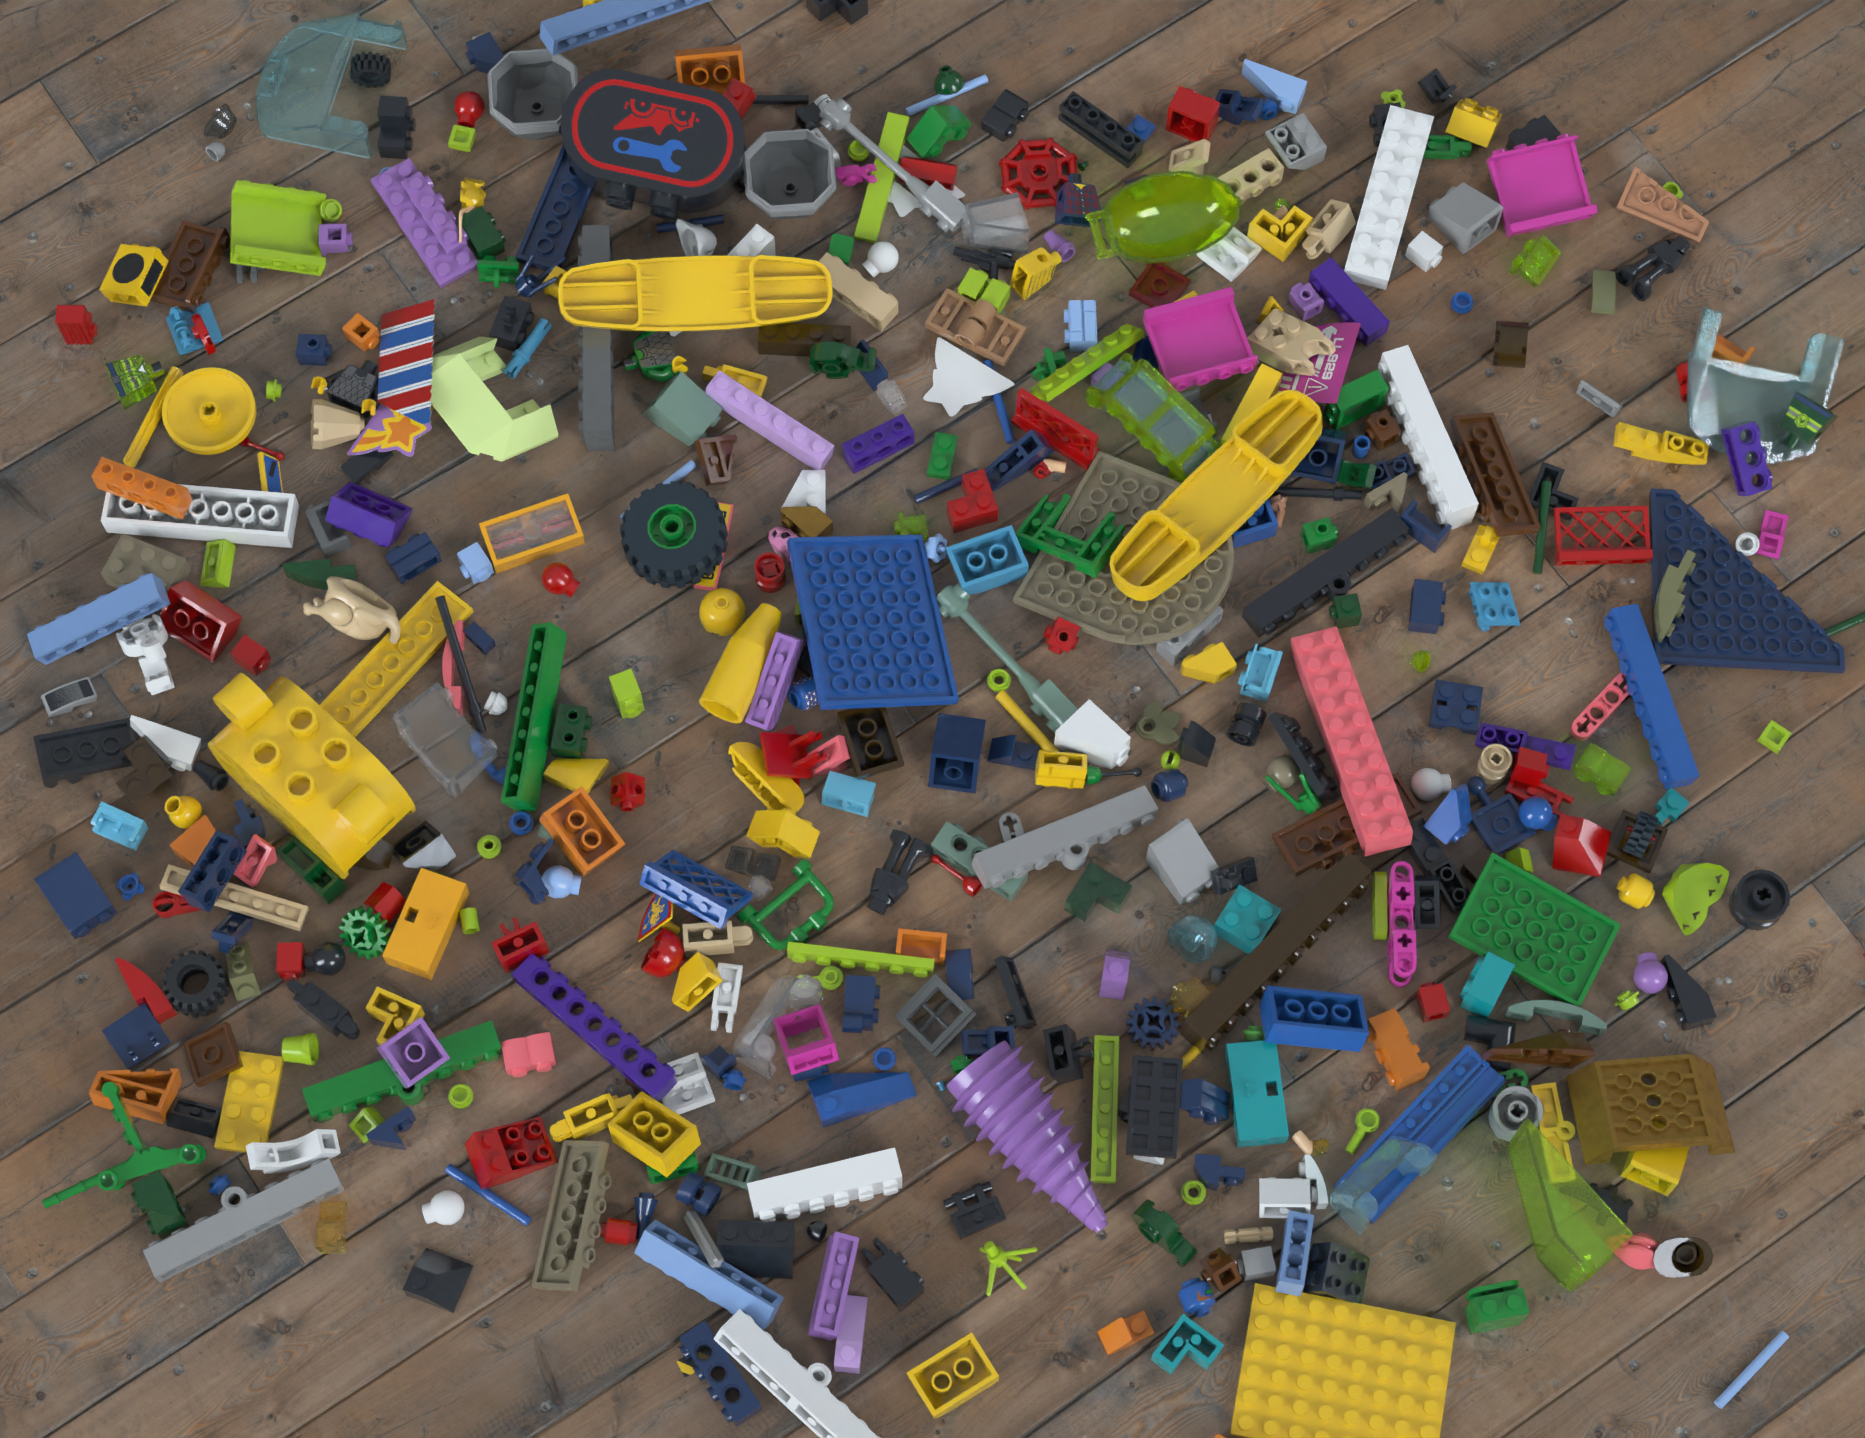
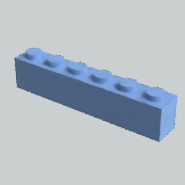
M153 573L143 574L132 583L123 584L109 594L100 595L89 604L80 605L76 610L60 615L46 625L37 626L34 631L27 634L34 658L47 665L170 605V601L162 579Z
M654 1220L644 1230L634 1252L645 1262L661 1269L666 1275L676 1278L688 1288L704 1295L709 1301L715 1302L727 1309L729 1313L734 1315L740 1309L745 1314L750 1315L763 1331L774 1320L784 1299L780 1294L725 1261L721 1263V1267L712 1268L697 1244L657 1220Z

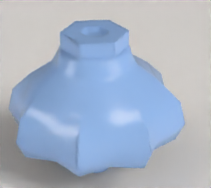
M939 533L934 537H930L928 542L924 543L927 557L934 563L944 560L947 553V539L943 538Z

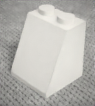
M1089 699L1056 730L1054 746L1059 752L1087 754V762L1112 770L1116 765L1119 767L1123 765L1128 759L1131 737Z

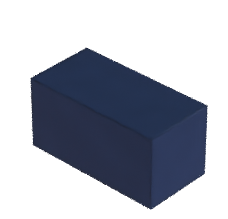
M475 621L463 630L465 637L484 655L496 646L494 639Z

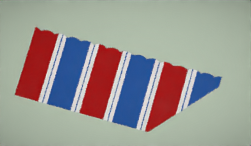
M435 299L385 313L381 316L377 402L422 425L431 423L429 418L431 416L430 399L432 397L430 391L432 389L431 373L433 367L431 364L433 362L432 346L434 341L432 338L434 336L433 320L435 315L433 312L435 310Z

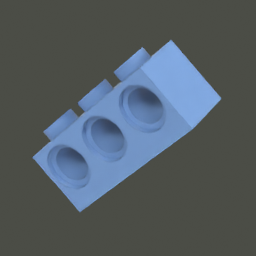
M1289 1210L1285 1221L1275 1292L1301 1296L1305 1284L1314 1215Z

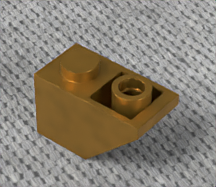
M816 506L782 507L780 509V522L785 528L792 529L798 537H827L833 532V521Z

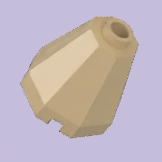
M312 399V449H325L359 437L360 432L364 429V419L360 418L358 412L323 399Z

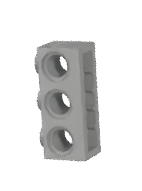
M1218 605L1211 615L1190 631L1170 640L1157 643L1156 652L1174 666L1222 620L1223 609Z

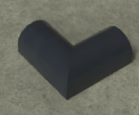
M1542 462L1529 496L1533 508L1540 509L1543 481L1552 482L1549 514L1554 515L1553 509L1556 507H1576L1579 498L1557 491L1565 469ZM1568 513L1560 514V518L1571 521L1572 516Z
M1467 1015L1463 1040L1487 1044V1051L1492 1048L1514 1043L1516 1023ZM1486 1060L1494 1070L1507 1071L1511 1068V1063Z

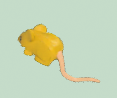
M468 177L461 181L460 201L462 203L459 212V243L462 242L463 213H468L484 206L486 193L481 189V186L485 185L484 181Z

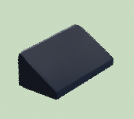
M860 340L856 348L860 349L863 353H869L870 346L865 340ZM877 356L873 371H859L873 391H877L888 384V371Z

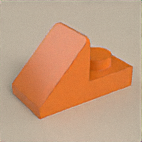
M1144 1310L1125 1319L1120 1317L1097 1331L1107 1355L1143 1341L1155 1334Z

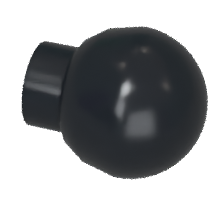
M324 942L318 945L313 952L305 953V967L308 972L317 971L322 975L332 976L343 969L346 955L343 948L337 943Z

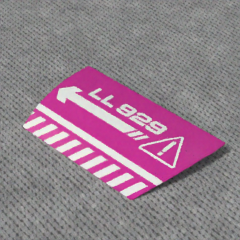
M1347 322L1316 326L1324 336L1334 343L1336 351L1330 355L1317 354L1308 359L1314 364L1316 373L1313 376L1297 375L1289 371L1288 373L1284 372L1278 392L1296 390L1307 395L1315 402L1337 403L1361 323Z

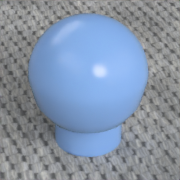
M562 865L552 866L544 872L542 880L549 891L548 896L557 899L567 897L569 894H579L582 876L573 875L569 868Z

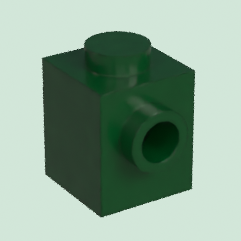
M1357 593L1335 596L1333 598L1332 605L1329 606V615L1331 620H1334L1335 627L1337 626L1338 629L1359 626L1362 612Z

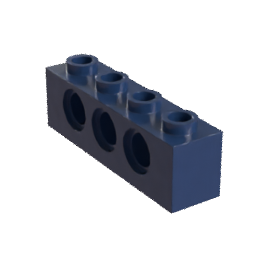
M703 1321L679 1337L682 1344L679 1346V1349L686 1360L691 1357L696 1366L693 1367V1370L700 1381L705 1379L710 1387L706 1390L714 1402L719 1400L724 1407L721 1413L727 1422L731 1423L733 1421L737 1427L760 1412L762 1405L725 1349L714 1340L715 1334L707 1322ZM703 1348H708L712 1351L711 1356L705 1360L700 1359L698 1352ZM717 1369H722L726 1372L725 1377L720 1381L712 1378V1373ZM735 1390L739 1392V1399L735 1402L727 1401L726 1394L729 1391Z

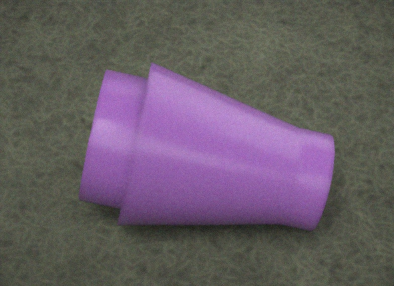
M1050 230L1045 234L1044 240L1052 251L1059 253L1062 262H1066L1073 257L1075 248L1072 242L1059 235L1055 230Z

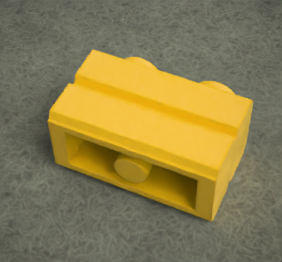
M1039 750L1035 767L1036 785L1066 787L1068 789L1084 788L1087 774V754Z

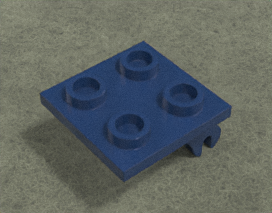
M551 838L546 842L541 841L538 845L536 844L528 855L531 860L522 864L515 874L518 879L514 884L517 887L520 885L529 895L530 902L535 905L545 901L544 894L549 895L537 865L553 844L554 840Z
M142 1003L102 1030L128 1070L171 1043L145 1003Z

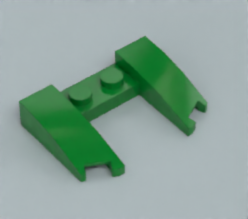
M1045 494L1015 532L1021 548L1035 554L1038 550L1044 551L1075 564L1077 571L1096 578L1116 548L1125 530V526L1122 524L1117 528L1112 523L1115 519V514L1109 511L1085 542L1053 529L1069 503L1070 495L1063 494L1060 502H1049L1048 494Z

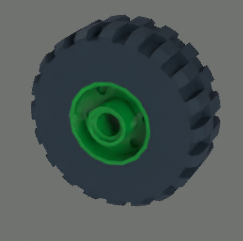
M670 481V484L664 485L663 482L655 484L654 488L643 490L638 499L634 498L629 504L630 510H626L623 514L622 519L624 523L620 525V534L626 558L630 566H633L635 573L639 577L645 576L646 581L650 584L656 585V583H659L662 588H671V586L684 588L686 584L690 583L695 585L701 582L700 578L704 575L709 577L714 572L713 567L715 565L719 566L723 560L722 553L726 552L728 545L726 539L728 531L723 512L720 510L715 498L709 497V493L703 488L696 489L695 484L688 482L680 484L679 481Z

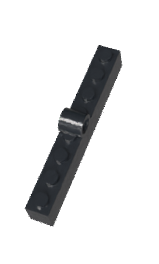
M1391 508L1245 606L1242 618L1255 634L1261 637L1265 633L1266 635L1273 633L1278 628L1277 625L1283 621L1287 623L1296 616V612L1302 608L1304 610L1310 608L1320 596L1327 597L1333 602L1335 596L1348 595L1352 575L1357 571L1360 573L1365 571L1376 558L1378 560L1384 558L1394 546L1396 548L1402 546L1407 541L1410 528Z

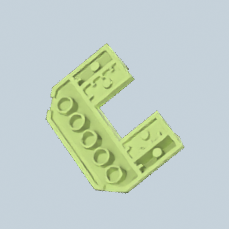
M477 337L433 355V362L431 364L433 367L431 373L432 389L430 391L432 393L431 404L470 453L476 455L480 453L493 456L494 460L503 462L558 438L551 405L540 408L532 399L505 410L483 383L484 380L503 373L502 370L506 367L505 363L494 351L497 338Z

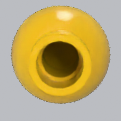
M172 796L165 803V811L168 813L169 819L179 828L188 829L202 817L201 804L192 796Z

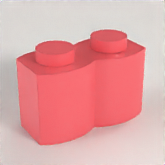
M550 1032L501 1042L505 1069L508 1075L523 1077L527 1075L528 1071L547 1072L552 1069V1066L557 1065Z

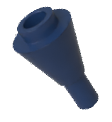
M639 1192V1197H634L636 1222L638 1223L636 1239H641L659 1200L654 1199V1194Z

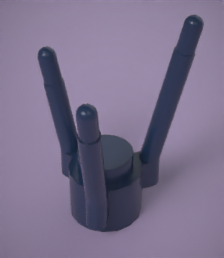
M531 254L521 273L515 278L517 281L515 287L518 293L525 298H531L535 293L556 282L558 278L554 277L539 285V282L548 276L555 266L559 267L566 261L567 257L563 256L536 278L532 274L525 275L535 258V254Z

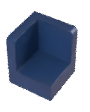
M720 1045L708 1056L704 1054L701 1057L702 1065L719 1081L723 1079V1074L728 1073L729 1070H732L737 1065L736 1056L733 1053L730 1055Z

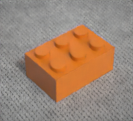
M582 786L548 809L539 818V821L582 878L619 852L625 845L624 841Z

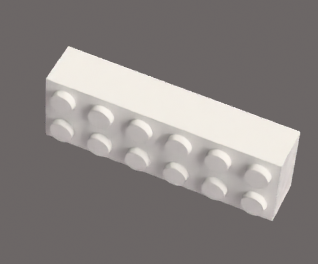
M894 1147L747 1183L755 1221L776 1222V1219L786 1217V1219L797 1218L802 1212H822L825 1210V1207L831 1205L843 1207L848 1205L851 1200H871L874 1198V1195L884 1193V1195L895 1194L898 1192V1189L902 1188V1173Z

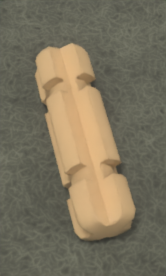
M1270 1226L1262 1227L1261 1229L1254 1227L1241 1228L1238 1231H1235V1229L1224 1231L1225 1244H1235L1236 1241L1239 1243L1259 1242L1260 1240L1265 1242L1272 1241L1274 1238L1273 1229Z

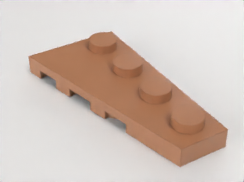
M1636 166L1616 207L1618 210L1699 244L1709 224L1707 219L1687 204H1684Z

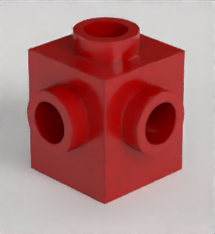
M1057 617L1052 625H1047L1043 637L1046 638L1044 644L1049 645L1048 650L1061 655L1062 652L1069 653L1070 649L1074 650L1078 643L1079 637L1076 635L1080 626ZM1060 633L1063 635L1062 641L1059 639Z
M629 772L611 777L610 805L619 807L624 812L634 811V808L644 805L645 777Z

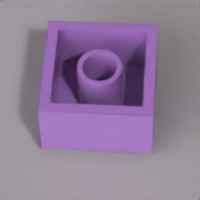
M422 1017L417 1018L376 1047L404 1088H409L450 1059Z

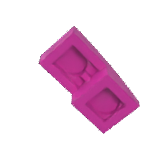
M1769 510L1764 511L1758 537L1760 546L1755 554L1779 559L1789 515Z

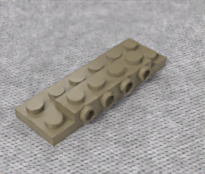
M563 1140L531 1287L541 1290L577 1292L582 1269H589L590 1263L595 1260L596 1253L593 1247L595 1238H598L601 1233L599 1225L600 1215L606 1210L605 1191L611 1186L610 1171L604 1169L609 1148L608 1143L604 1141Z

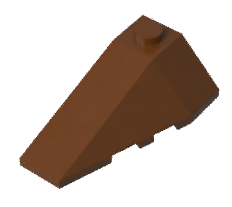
M1559 1029L1554 1033L1492 1048L1481 1055V1060L1574 1068L1592 1058L1594 1050L1582 1033H1572L1571 1029Z

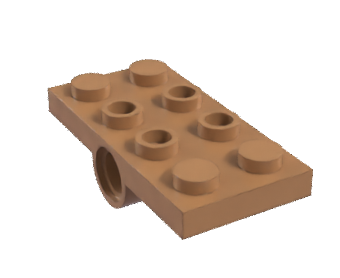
M946 288L925 321V328L1003 367L1009 361L1026 333L1027 328L997 313L996 308L988 301L978 299L974 302Z

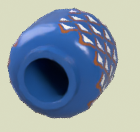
M803 677L790 685L787 695L789 702L794 708L806 711L819 705L813 677Z

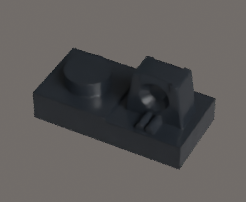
M1247 856L1212 870L1211 877L1214 894L1222 895L1237 889L1239 885L1245 886L1258 881L1254 857Z

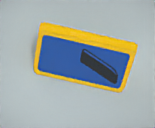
M258 452L257 457L262 491L283 493L279 461L275 457Z

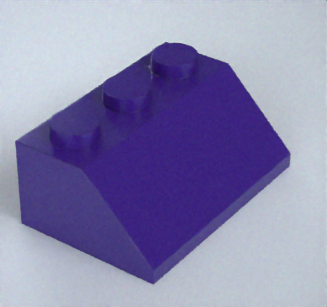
M348 482L332 495L325 521L332 523L338 529L351 531L357 537L370 539L378 546L390 547L399 538L413 508Z

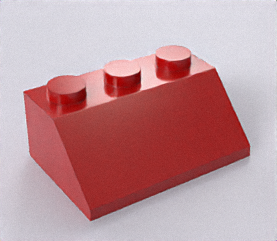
M185 580L169 588L167 595L170 605L162 608L160 618L170 636L210 662H214L236 635L242 616Z

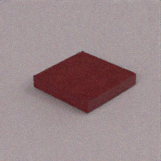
M1152 258L1130 289L1129 296L1150 308L1169 304L1181 298L1190 285L1191 279Z

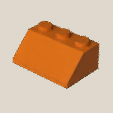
M741 44L675 51L678 83L700 88L704 86L721 95L732 78L745 84Z

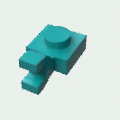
M1670 788L1655 806L1659 811L1655 815V817L1659 818L1657 824L1662 825L1667 818L1674 822L1690 802Z

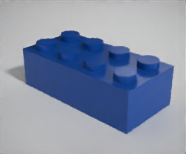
M1267 985L1259 1003L1265 1043L1360 1052L1369 1034L1362 995Z

